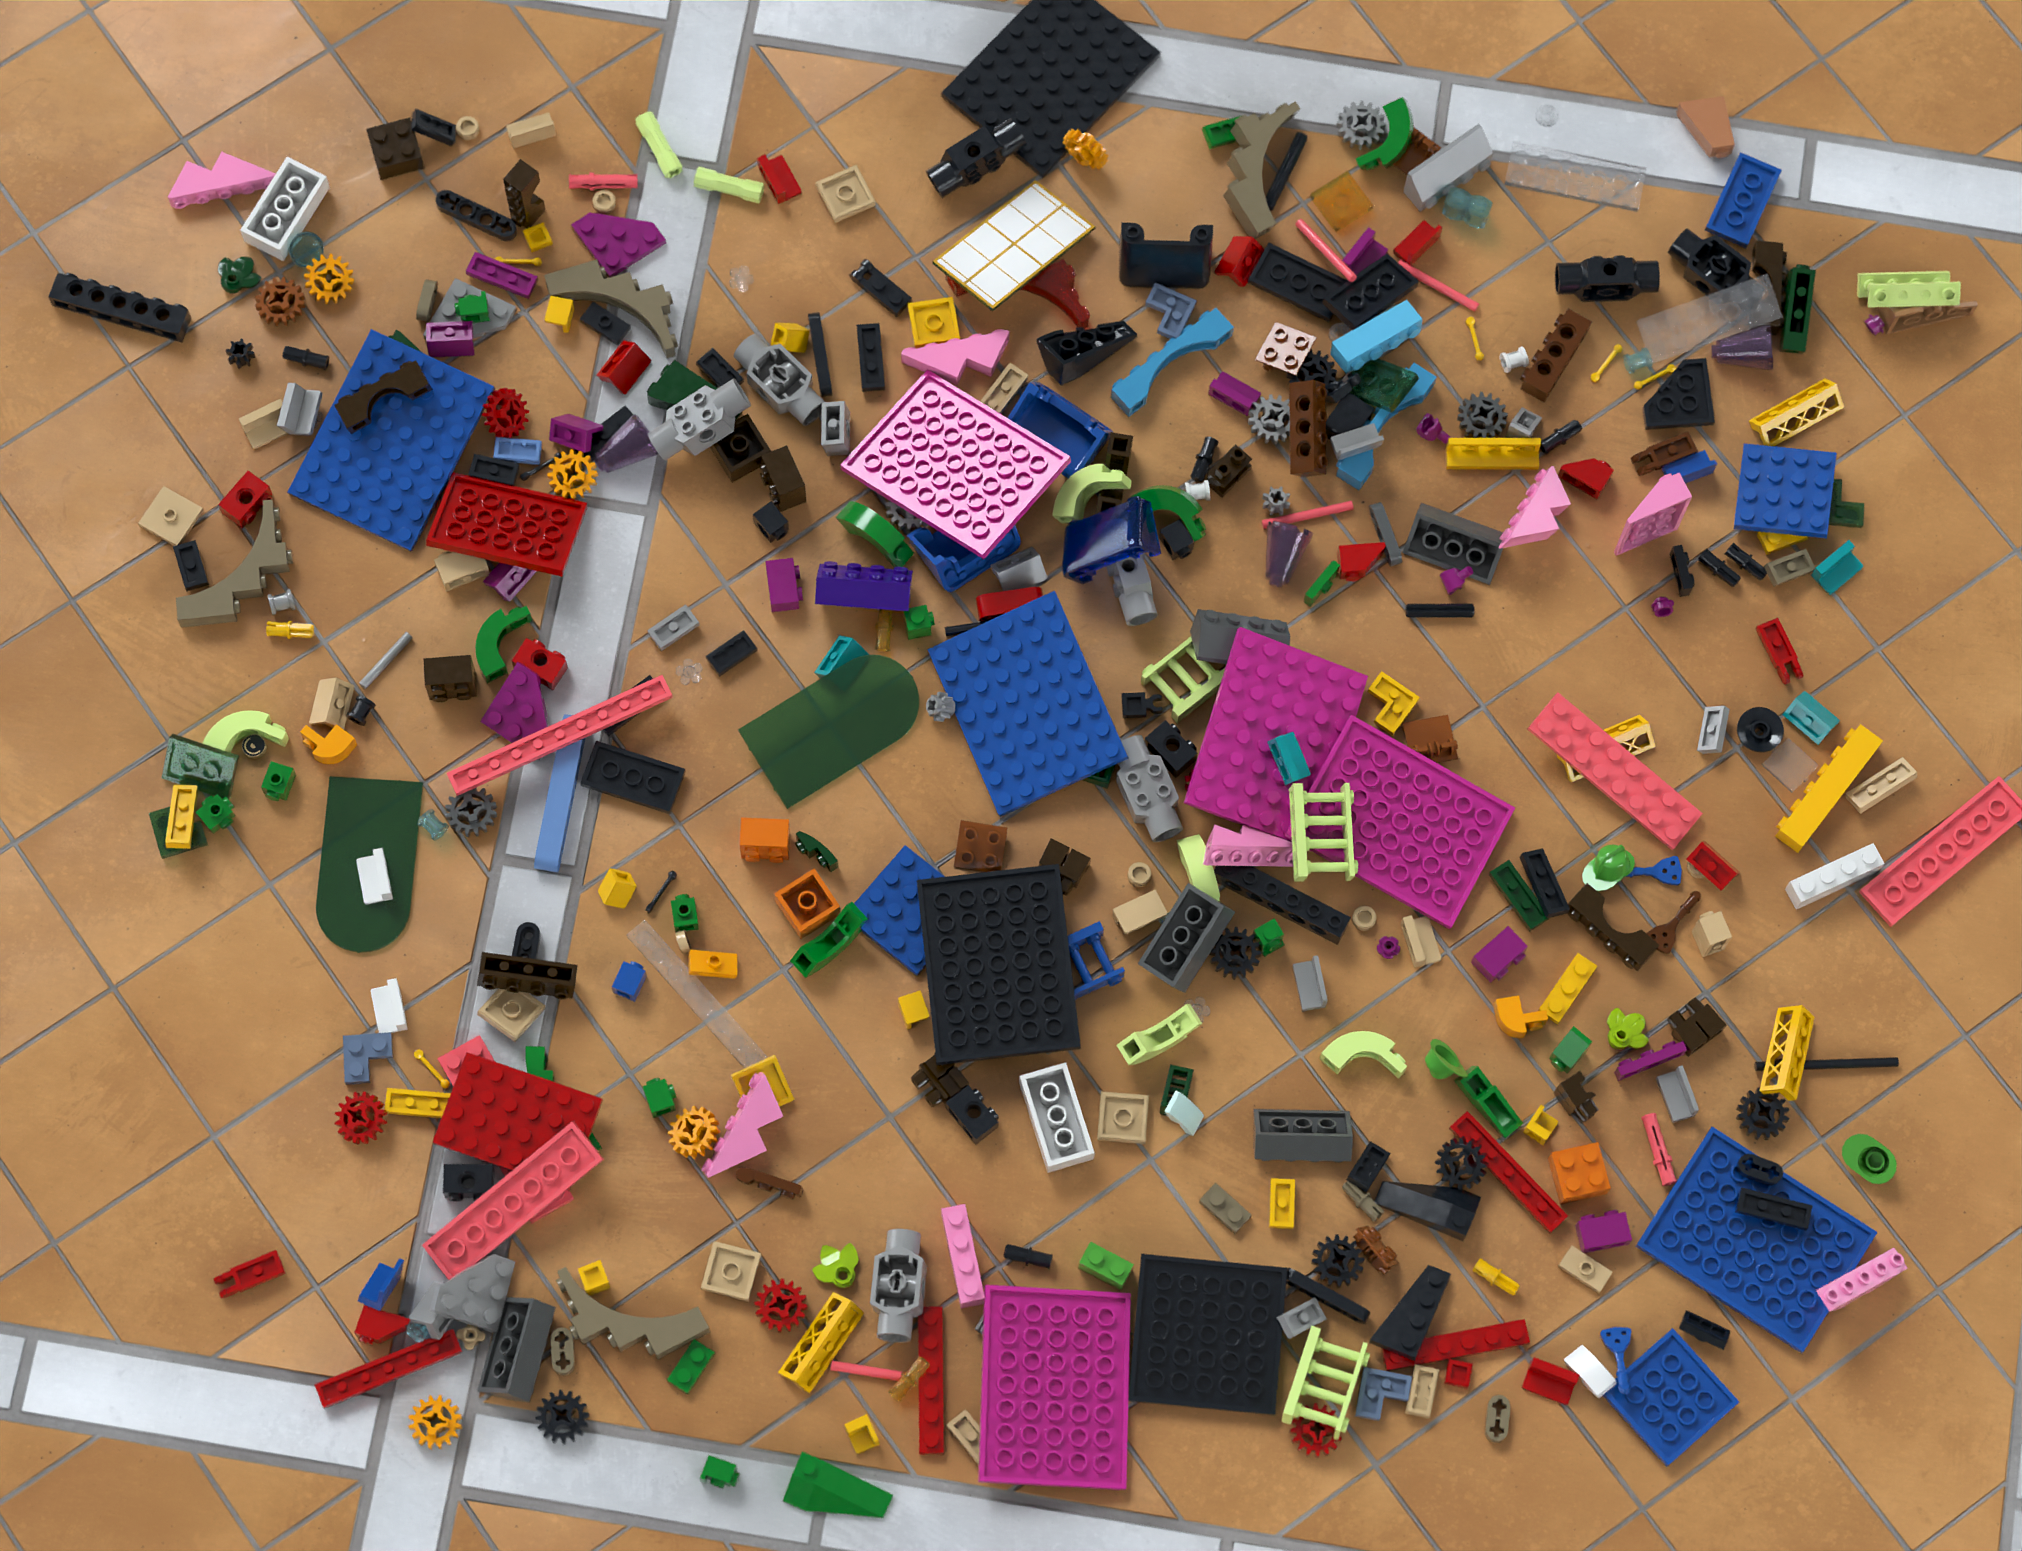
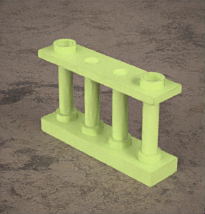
M1949 271L1858 273L1857 296L1868 297V307L1960 305L1961 282H1950Z
M1189 637L1158 663L1148 665L1142 671L1141 684L1145 686L1148 682L1152 681L1173 704L1171 717L1178 724L1218 692L1225 668L1221 671L1215 670L1208 661L1197 660L1192 638ZM1186 652L1209 676V681L1204 685L1197 684L1177 662ZM1167 667H1170L1191 690V695L1185 700L1183 698L1180 699L1160 677L1159 674Z
M1293 783L1289 788L1294 882H1304L1311 872H1345V881H1351L1355 874L1358 873V861L1354 860L1351 804L1354 802V792L1350 790V783H1344L1340 788V793H1307L1306 790H1303V783ZM1307 802H1341L1342 816H1308V814H1304V805ZM1311 825H1342L1343 839H1309V837H1306L1305 828ZM1344 848V862L1311 863L1310 860H1307V851L1309 849Z
M1311 1326L1281 1422L1291 1425L1293 1417L1298 1418V1416L1336 1427L1333 1439L1338 1440L1340 1432L1345 1433L1349 1423V1419L1345 1417L1361 1366L1366 1367L1370 1353L1366 1352L1368 1343L1363 1342L1359 1353L1323 1341V1338L1319 1337L1321 1328ZM1319 1351H1323L1357 1362L1354 1373L1350 1374L1316 1363V1360L1312 1359L1314 1352L1319 1353ZM1314 1372L1349 1383L1347 1395L1344 1396L1309 1385V1382L1305 1381L1307 1373L1312 1374ZM1308 1394L1342 1405L1340 1417L1337 1418L1303 1407L1301 1403H1298L1300 1395L1305 1396Z

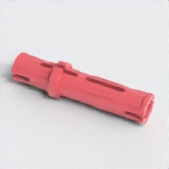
M589 172L586 175L569 174V189L590 188V191L594 190V188L638 189L637 174L600 175L594 174V172Z
M1650 1113L1642 1116L1641 1119L1644 1123L1655 1159L1653 1164L1658 1169L1662 1186L1673 1185L1677 1182L1671 1165L1673 1160L1668 1155L1656 1113Z

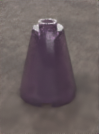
M1763 325L1716 340V345H1711L1712 359L1717 358V363L1774 370L1773 364H1769L1773 363L1771 332H1767L1771 331V325Z
M636 414L631 416L596 452L597 458L594 461L601 472L606 470L607 473L658 455L648 437V429Z
M1273 521V523L1268 522L1265 579L1269 580V585L1282 588L1283 584L1288 585L1312 540L1313 533L1304 529L1302 533L1295 525Z

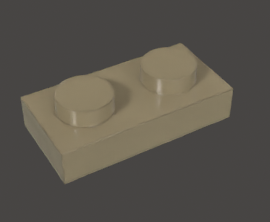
M1803 549L1769 562L1764 568L1775 587L1813 572L1815 566L1807 550Z
M1217 1183L1199 1200L1200 1204L1234 1234L1251 1217V1214Z

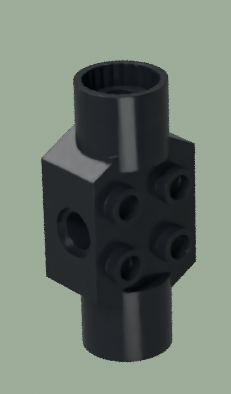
M1009 118L997 127L983 126L946 149L940 162L926 170V174L938 194L943 198L959 187L976 184L985 174L997 171L1007 157L1025 147L1027 143L1016 124Z
M1686 228L1668 250L1670 256L1685 266L1683 278L1718 305L1730 301L1745 314H1748L1753 303L1759 302L1766 292L1765 287L1749 276L1751 262L1716 235L1701 239L1690 229Z
M1623 255L1614 256L1613 258L1593 256L1582 262L1556 263L1555 267L1556 294H1575L1582 302L1628 301L1640 293H1657L1659 290L1660 270L1657 260L1635 261L1632 257H1625Z

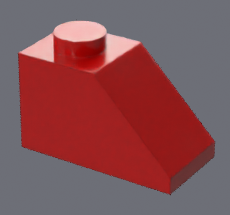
M1592 458L1563 464L1558 477L1591 497L1598 499L1611 479L1614 469L1607 462Z
M1385 542L1339 545L1337 560L1338 564H1340V580L1346 579V581L1352 582L1363 578L1384 554Z
M364 1305L354 1333L359 1337V1342L367 1345H373L374 1342L381 1344L411 1329L413 1322L409 1318L383 1310L379 1311Z

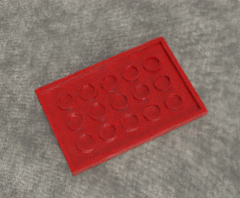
M453 472L426 539V546L563 577L587 510V502Z
M466 1052L432 1143L512 1171L572 1121L577 1124L589 1140L603 1099Z

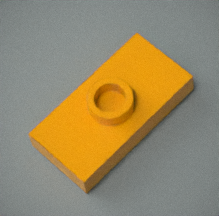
M690 950L689 975L736 979L737 954Z

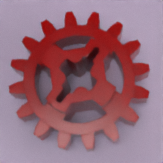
M499 388V390H493L492 396L487 397L488 404H483L486 412L482 413V416L487 417L484 425H490L489 432L495 433L496 437L512 438V436H518L519 431L525 430L523 422L529 421L525 417L529 410L524 409L527 401H521L522 394H515V389Z
M363 1091L362 1095L354 1092L353 1099L346 1096L345 1100L347 1103L338 1104L342 1108L341 1112H335V1115L340 1117V1120L335 1122V1125L341 1127L338 1133L345 1135V1140L352 1141L357 1145L361 1141L364 1144H369V1138L376 1141V1133L384 1132L381 1125L387 1124L383 1116L387 1115L388 1112L381 1109L385 1104L378 1101L377 1096L373 1094L370 1096L365 1091ZM356 1114L362 1116L366 1122L361 1121Z
M781 1278L780 1284H776L773 1279L771 1280V1287L763 1285L764 1293L757 1292V1297L761 1300L754 1302V1306L760 1308L755 1312L756 1317L763 1316L760 1323L763 1325L768 1322V1330L771 1331L775 1326L778 1333H781L782 1327H786L789 1332L791 1331V1324L799 1326L798 1318L805 1319V1314L801 1311L808 1309L807 1304L802 1303L807 1298L806 1295H799L802 1291L800 1286L795 1289L793 1288L794 1281L791 1280L786 1285L784 1278ZM781 1290L788 1291L792 1295L787 1296L781 1293ZM772 1293L773 1298L771 1302L765 1305L767 1297ZM778 1301H782L785 1304L784 1310H780L777 1307ZM797 1306L795 1314L790 1318L789 1313L791 1309ZM775 1315L779 1317L781 1321L774 1320L769 1316Z
M1314 1403L1312 1409L1334 1416L1336 1412L1335 1410L1327 1412V1405H1324L1322 1409H1318L1317 1403ZM1298 1416L1299 1419L1292 1420L1291 1424L1296 1426L1289 1430V1433L1296 1435L1292 1439V1443L1299 1442L1300 1445L1297 1450L1306 1449V1456L1314 1452L1315 1457L1319 1458L1322 1451L1325 1456H1328V1448L1335 1451L1337 1445L1334 1442H1341L1342 1440L1341 1436H1339L1338 1440L1333 1439L1336 1427L1311 1420L1308 1424L1301 1425L1305 1419L1301 1416ZM1315 1422L1316 1425H1318V1429L1322 1430L1318 1438L1315 1435V1432L1311 1431L1315 1425ZM1332 1435L1331 1440L1322 1445V1439L1325 1436ZM1302 1437H1307L1312 1442V1445L1308 1444Z

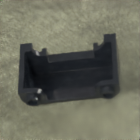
M1122 222L1119 243L1120 282L1127 287L1153 288L1154 284L1157 283L1167 288H1204L1210 279L1213 225L1195 226L1191 230L1190 241L1144 240V230L1139 224Z

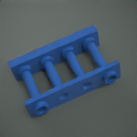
M1100 921L1068 935L1070 956L1085 984L1074 989L1075 1000L1106 985L1112 987L1119 984L1125 974L1123 967L1114 970L1100 942L1104 932ZM1086 943L1092 945L1106 975L1095 980L1092 979L1078 951L1080 949L1079 946Z

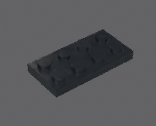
M1268 243L1248 279L1249 284L1327 322H1330L1334 314L1322 304L1323 299L1348 281L1271 243Z
M1386 253L1358 273L1355 281L1349 282L1348 280L1323 299L1322 304L1351 330H1354L1372 320L1417 288L1419 281Z
M596 741L580 785L670 814L686 770Z

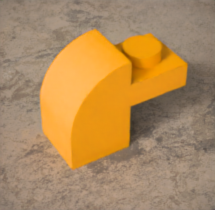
M337 724L325 738L307 725L300 731L303 738L302 743L309 749L314 750L312 754L315 760L322 764L330 765L343 761L357 746L355 738Z
M1519 996L1496 999L1493 1004L1499 1028L1505 1034L1514 1038H1524L1527 1033L1526 1028H1529L1530 1031L1539 1030L1548 1021L1547 1010L1523 1014Z

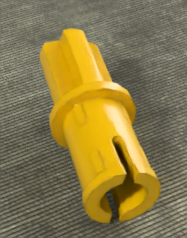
M288 621V623L267 622V625H269L266 626L267 636L287 637V639L292 637L311 638L314 636V626L312 624H298L292 621Z
M1482 1258L1478 1260L1472 1270L1489 1281L1491 1286L1495 1284L1510 1295H1515L1520 1287L1518 1283L1501 1273V1268L1498 1270Z

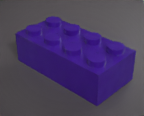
M833 561L824 562V564L819 565L816 577L815 604L909 611L913 571H909L905 567L884 569V566L881 565L861 567L857 563H849L845 566L838 565V563Z

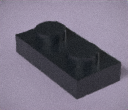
M474 454L468 476L515 486L520 465Z
M196 540L173 546L186 592L209 585Z
M1682 545L1673 546L1669 555L1680 597L1689 596L1692 588L1695 586L1693 574H1689L1687 567L1689 565V556L1687 552L1683 551Z

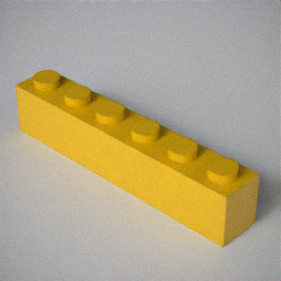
M1860 724L1856 730L1853 728L1849 730L1843 738L1847 741L1842 748L1839 745L1830 755L1833 759L1829 765L1823 764L1817 772V775L1820 777L1816 783L1812 780L1803 791L1806 794L1803 800L1797 799L1789 809L1793 812L1790 817L1784 816L1776 826L1779 831L1775 837L1797 853H1799L1883 742L1882 739Z

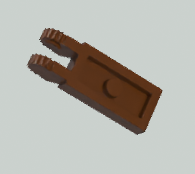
M1687 431L1647 447L1646 450L1635 454L1630 459L1634 464L1648 457L1650 458L1651 463L1637 469L1638 475L1642 476L1698 453V450Z
M743 1166L739 1167L736 1171V1177L742 1183L750 1185L756 1182L758 1183V1188L771 1192L772 1188L780 1190V1195L786 1198L794 1199L795 1196L801 1198L804 1190L799 1184Z

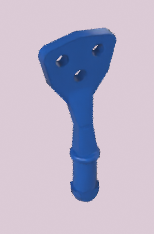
M1672 856L1662 859L1653 867H1634L1633 871L1626 877L1652 876L1664 884L1678 886L1681 883L1682 869L1679 858Z
M1613 1327L1602 1330L1600 1336L1604 1345L1614 1353L1617 1362L1616 1376L1619 1382L1618 1389L1621 1394L1626 1395L1630 1392V1385L1627 1377L1628 1371H1626L1623 1360L1624 1352L1630 1344L1631 1329Z

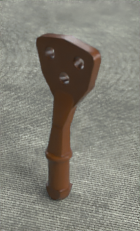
M1699 891L1690 893L1689 898L1684 904L1680 905V910L1670 922L1656 926L1646 933L1650 937L1655 936L1653 940L1659 944L1658 951L1664 954L1671 952L1675 943L1676 927L1679 921L1686 914H1689L1693 906L1700 901L1701 893Z

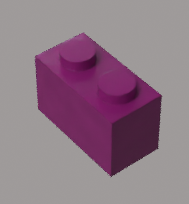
M793 558L765 561L771 612L799 609V601H803L802 587H797L796 579H800L799 565L794 566Z
M1507 926L1474 955L1471 963L1490 983L1496 978L1499 981L1509 972L1507 968L1513 963L1518 965L1526 957L1524 953L1528 946Z
M1611 1210L1605 1212L1604 1216L1596 1218L1594 1214L1581 1217L1580 1221L1575 1225L1580 1249L1583 1253L1629 1245L1632 1241L1626 1212L1618 1213V1210Z

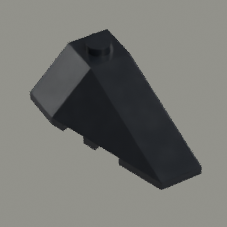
M1118 321L1098 324L1093 329L1084 330L1083 327H1077L1073 332L1064 333L1063 330H1056L1037 338L1036 342L1047 372L1060 385L1080 378L1134 340L1137 337V333L1126 322Z
M1382 1181L1374 1202L1384 1209L1464 1241L1481 1197L1463 1189L1459 1190L1458 1187Z

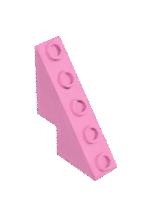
M221 152L212 171L186 161L168 195L171 207L180 209L189 204H204L212 199H227L232 195L240 193L250 194L255 190L267 189L276 174Z
M998 329L991 334H974L969 338L961 340L954 338L942 344L929 343L917 349L913 347L902 350L901 362L923 372L928 369L956 386L966 367L992 377L1008 344L1009 331Z
M1551 466L1548 470L1542 468L1535 476L1534 480L1537 482L1530 486L1526 492L1527 499H1523L1517 507L1519 513H1516L1508 523L1510 528H1507L1500 536L1502 542L1499 545V549L1546 540L1559 529L1554 516L1561 514L1571 503L1554 466Z
M1214 825L1206 843L1203 864L1214 866L1293 867L1292 842L1246 825H1242L1239 833Z
M763 1072L755 1073L749 1082L750 1090L747 1095L743 1094L737 1104L739 1109L735 1117L731 1116L725 1126L727 1131L723 1138L719 1137L718 1142L715 1143L713 1148L715 1153L712 1158H708L705 1161L701 1171L708 1178L767 1151L757 1129L783 1117V1114Z
M1892 1248L1816 1291L1828 1310L1834 1311L1844 1308L1862 1295L1872 1292L1906 1270L1907 1266L1904 1263L1903 1256L1895 1248Z

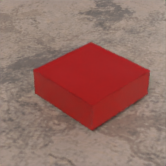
M1448 1359L1444 1384L1468 1389L1473 1364Z

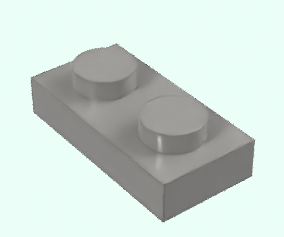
M684 605L647 631L658 648L663 651L698 627L699 621L690 609Z
M1726 706L1705 707L1697 751L1702 754L1722 753L1729 708Z
M1313 1298L1278 1316L1277 1319L1287 1338L1290 1339L1311 1328V1326L1326 1320V1317L1317 1299Z

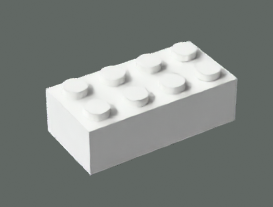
M286 157L240 230L244 242L284 261L329 190L327 177Z
M1066 1062L1021 1075L1019 1084L1047 1173L1093 1160L1095 1153Z

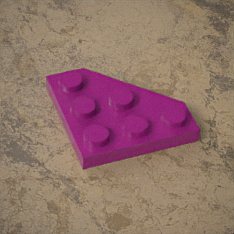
M590 212L571 224L573 231L594 259L598 261L600 267L604 266L606 275L609 278L618 275L666 244V239L653 222Z
M517 662L480 722L511 743L548 727L544 698H542L539 675L522 663Z

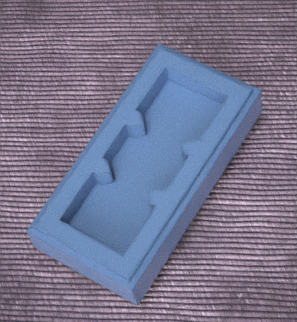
M496 437L493 458L513 463L540 465L542 441Z

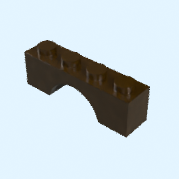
M520 159L503 178L511 219L517 226L529 228L532 227L546 209L544 200L534 194L540 182L539 172Z
M1756 240L1753 247L1752 271L1758 273L1766 281L1769 294L1765 299L1753 303L1749 315V333L1776 336L1779 328H1783L1784 314H1781V307L1785 303V293H1781L1782 286L1785 285L1786 272H1782V268L1786 264L1787 252L1783 251L1784 243Z
M416 360L403 363L399 370L393 373H385L379 378V381L373 384H365L359 388V392L353 395H345L338 400L339 403L334 406L351 434L372 423V409L381 397L387 394L399 393L413 401L433 390Z
M1114 432L1110 433L1105 466L1108 469L1123 471L1127 476L1133 436ZM1104 489L1100 491L1094 527L1099 528L1107 522L1119 519L1124 489Z
M1586 883L1568 903L1570 908L1568 915L1574 921H1580L1586 926V931L1591 936L1601 939L1607 950L1611 953L1616 952L1628 968H1634L1636 971H1639L1656 952L1659 944L1642 929L1634 933H1621L1611 928L1603 915L1605 898L1591 885Z

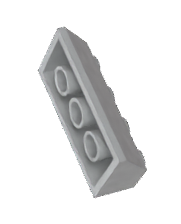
M1477 124L1408 172L1403 192L1420 212L1426 207L1428 209L1436 205L1439 198L1444 195L1446 197L1455 191L1456 186L1461 183H1468L1479 170L1483 172L1491 165L1493 151L1482 126Z

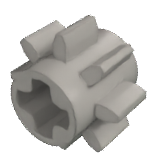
M1271 486L1269 494L1263 493L1262 499L1266 502L1263 503L1262 508H1268L1271 516L1273 513L1282 515L1283 508L1289 509L1290 503L1286 501L1289 499L1290 493L1285 494L1282 491V486L1279 489H1274Z
M937 692V695H931L928 699L926 710L929 716L934 717V721L944 722L945 718L950 719L954 714L955 702L953 697H948V693Z

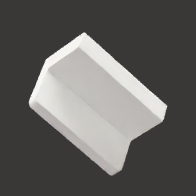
M382 848L374 849L373 856L356 860L363 899L366 905L393 899L385 854Z
M397 978L387 980V986L371 989L379 1033H395L408 1030Z

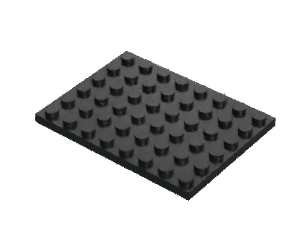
M1031 0L941 92V97L980 128L983 126L997 127L1011 118L1027 143L1025 147L1013 155L1044 178L1068 153V150L1065 149L1066 145L1063 144V138L1071 129L1076 131L1078 129L1082 134L1084 132L1087 133L1160 57L1161 52L1096 0Z
M1059 864L917 880L936 1064L945 1065L1081 1049Z

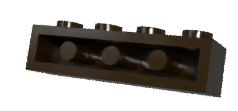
M482 952L477 986L487 990L504 989L510 993L526 992L534 996L548 995L562 1000L572 999L578 965Z

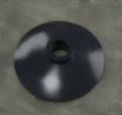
M1754 707L1741 715L1737 723V735L1746 748L1754 752H1768L1780 744L1784 735V726L1782 720L1774 711L1764 707ZM1760 729L1763 735H1757L1755 730Z

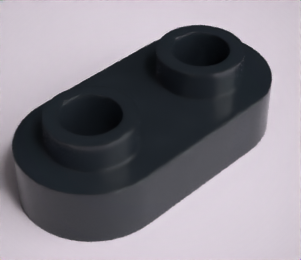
M525 922L517 928L512 956H528L531 959H537L541 933L536 924ZM527 933L533 934L531 939L524 938Z

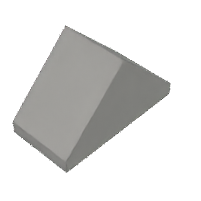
M1522 407L1511 421L1506 438H1532L1542 417Z

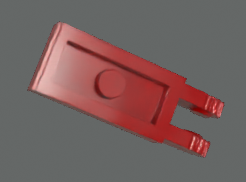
M1779 618L1758 625L1755 629L1775 669L1778 670L1781 681L1785 685L1790 683V676L1785 668V665L1788 664L1791 665V669L1797 679L1803 678V671L1797 660L1798 656Z
M274 1250L230 1268V1271L215 1277L213 1280L217 1285L234 1278L235 1285L219 1292L220 1298H226L237 1292L241 1293L284 1275L286 1272L277 1250Z

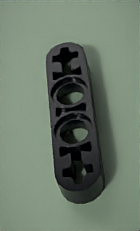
M442 190L436 195V205L442 213L503 241H511L516 237L517 228L512 219L450 190ZM447 198H450L451 204H442V200H447ZM464 206H469L473 210L470 215L465 216L460 213V209ZM488 215L492 217L493 220L490 224L483 225L480 223V219L483 216ZM507 226H510L511 232L506 231L505 233H503L502 228H507Z
M808 313L821 397L832 396L820 313Z
M1287 1268V1285L1311 1298H1316L1322 1304L1358 1323H1366L1371 1314L1369 1310L1302 1273Z

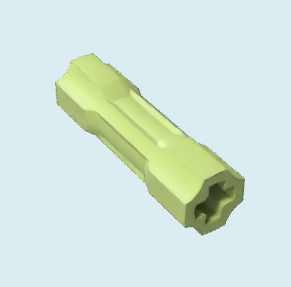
M646 112L639 115L635 119L636 125L655 155L665 178L679 175L683 171L682 165L664 137L654 114Z
M703 167L697 168L694 177V187L738 196L743 200L755 203L761 202L764 192V183L749 179H739Z

